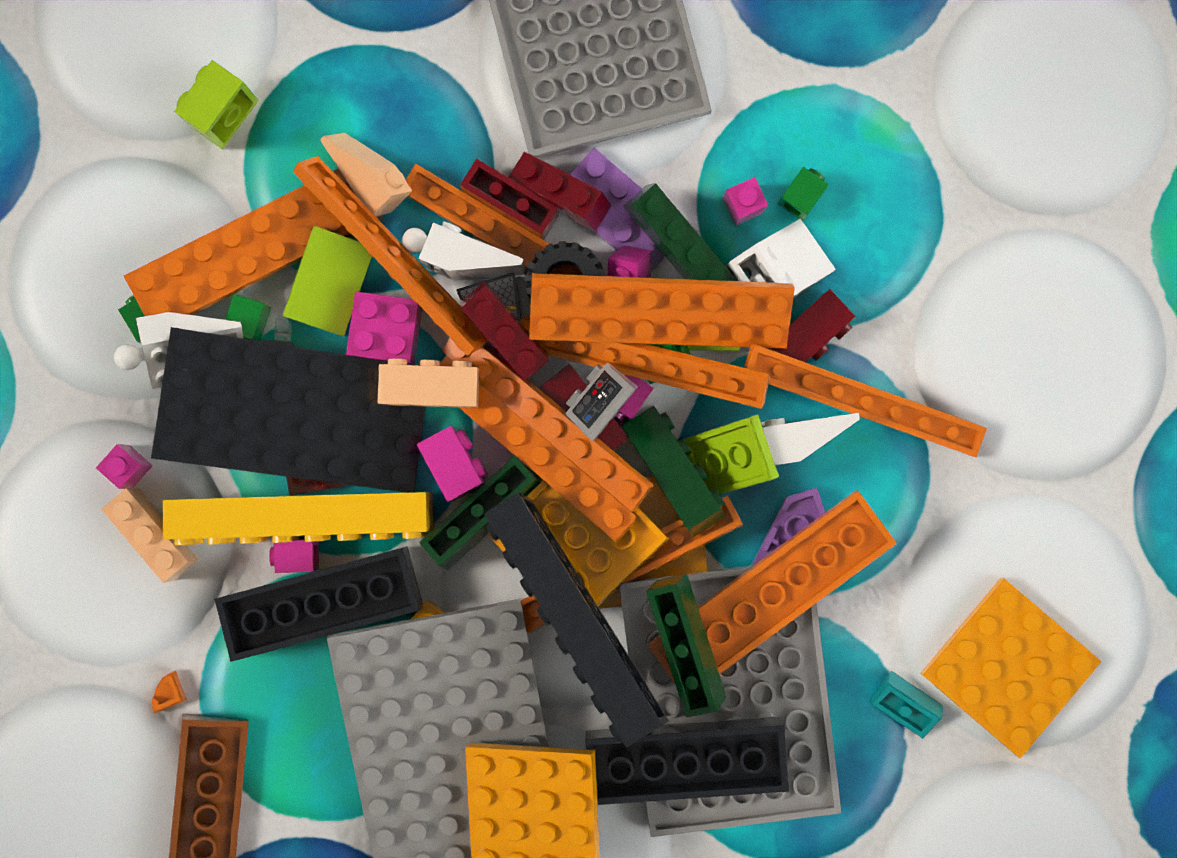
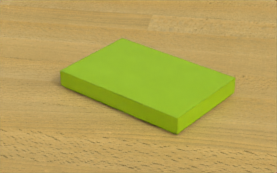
M313 225L282 315L344 337L352 315L355 292H360L372 256L359 241Z
M758 414L684 439L692 452L687 457L693 465L696 463L701 465L709 478L704 483L710 491L716 489L719 494H723L779 477Z

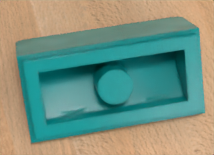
M893 671L886 676L870 700L872 705L922 739L942 719L943 706Z

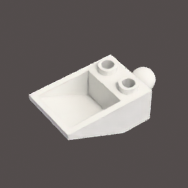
M801 219L755 244L731 260L726 266L737 281L792 283L795 287L794 298L836 270ZM743 270H746V271L749 272V274H750V278H749V279H748V277L745 275V273L743 272Z
M443 222L442 226L433 223L428 237L419 228L408 229L402 237L403 246L410 253L421 252L419 260L427 270L454 281L496 278L510 273H515V276L525 275L527 270L523 258L460 233L461 229L447 222Z
M172 312L136 318L142 348L137 349L129 344L122 345L116 349L114 361L123 370H132L139 365L140 361H146L152 389L162 388L171 327L244 339L241 322Z
M859 413L788 424H785L784 418L761 422L774 463L775 465L802 461L860 420Z

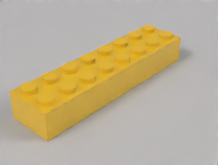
M433 492L163 500V540L174 539V545L204 543V538H207V544L235 543L236 537H240L241 544L267 542V536H272L273 543L292 542V540H299L300 535H305V542L331 540V535L337 534V541L362 539V534L370 533V540L394 538V533L401 532L402 539L425 537L427 531L434 529Z

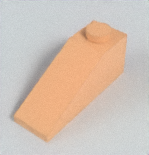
M348 134L327 135L320 139L356 196L375 216L392 213L412 192L403 174L395 164Z

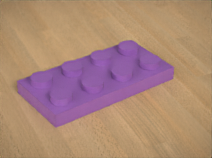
M593 148L570 175L602 191L612 205L595 233L616 251L623 245L652 250V272L665 256L623 207L642 188L596 148Z

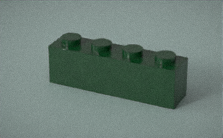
M656 183L643 187L623 206L684 279L737 281Z
M652 406L622 425L633 446L692 538L725 518L721 507L726 505L716 489L710 491L704 481L709 479L699 463L693 465L687 457L692 452L682 437L676 440L671 430L675 426L666 412L659 414L655 406Z
M514 456L419 542L420 545L440 567L449 570L489 533L485 526L489 521L484 513L517 492L528 496L540 484L539 481Z
M685 573L657 580L646 590V594L685 716L688 718L717 712L725 701L726 694L688 574Z

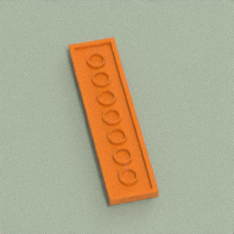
M339 168L333 170L340 180L354 193ZM303 185L124 275V278L145 316L167 312L194 315L300 261L313 225L345 237L351 234L324 207L323 203L312 191ZM382 215L376 216L379 220L383 219Z
M532 273L529 339L751 347L752 344L764 348L786 349L795 287L792 283Z
M855 490L698 606L719 674L897 544L859 491ZM659 635L649 642L647 646L674 681Z

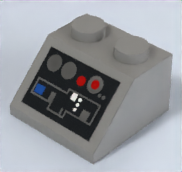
M609 362L603 367L597 364L586 378L590 381V384L583 392L577 389L566 403L570 408L565 414L592 441L600 435L639 387Z

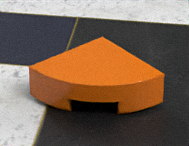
M176 670L164 676L157 685L154 697L152 698L154 713L187 700Z

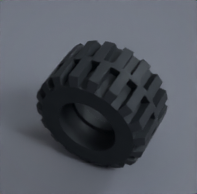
M559 241V244L552 245L551 243L545 246L546 249L540 252L539 250L535 254L534 260L529 262L527 267L528 273L525 274V290L531 302L532 273L550 274L553 269L563 264L573 265L580 269L583 275L605 276V272L600 260L590 249L576 242L566 243V241Z

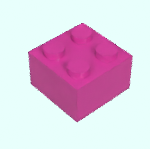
M355 292L346 355L388 362V359L408 360L407 365H415L423 308L412 299Z
M449 426L417 444L447 502H452L465 496L486 482L484 477L488 475V472L480 458L473 459L469 451L473 445L465 430H458L453 426Z

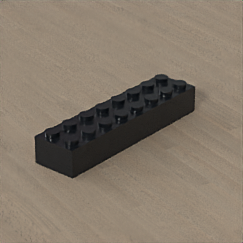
M517 492L484 513L489 521L485 524L488 532L495 541L500 539L506 549L502 552L505 560L512 569L518 568L523 577L520 580V584L529 597L535 596L541 606L537 609L541 619L547 626L552 624L558 636L555 637V641L564 655L569 653L576 665L572 668L575 675L582 684L588 683L594 693L590 696L594 706L600 714L605 712L612 724L609 726V730L619 744L624 742L626 747H629L668 722L669 720L532 499Z

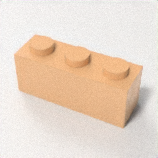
M388 359V365L379 364L378 404L478 408L479 369L472 367V362L453 361V367L440 366V361L420 360V366L407 365L408 360Z
M139 488L124 489L101 509L163 583L176 580L199 560L187 545H174V539L163 540V516Z

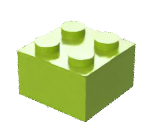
M211 60L208 65L203 66L198 71L195 79L196 82L190 90L184 92L179 97L174 112L192 129L223 150L259 100L242 80L214 60Z

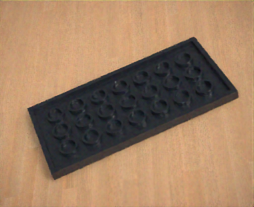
M171 327L151 459L414 493L420 452L417 444L421 442L426 406L378 404L379 364L388 365L386 361Z

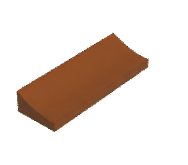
M182 714L169 858H236L248 719Z

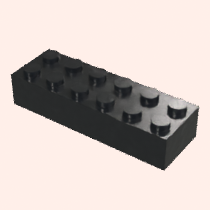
M408 546L214 599L230 662L416 612L423 608Z
M779 717L662 725L629 747H626L624 742L619 744L609 729L588 730L585 733L586 749L595 750L597 805L789 792L785 729Z

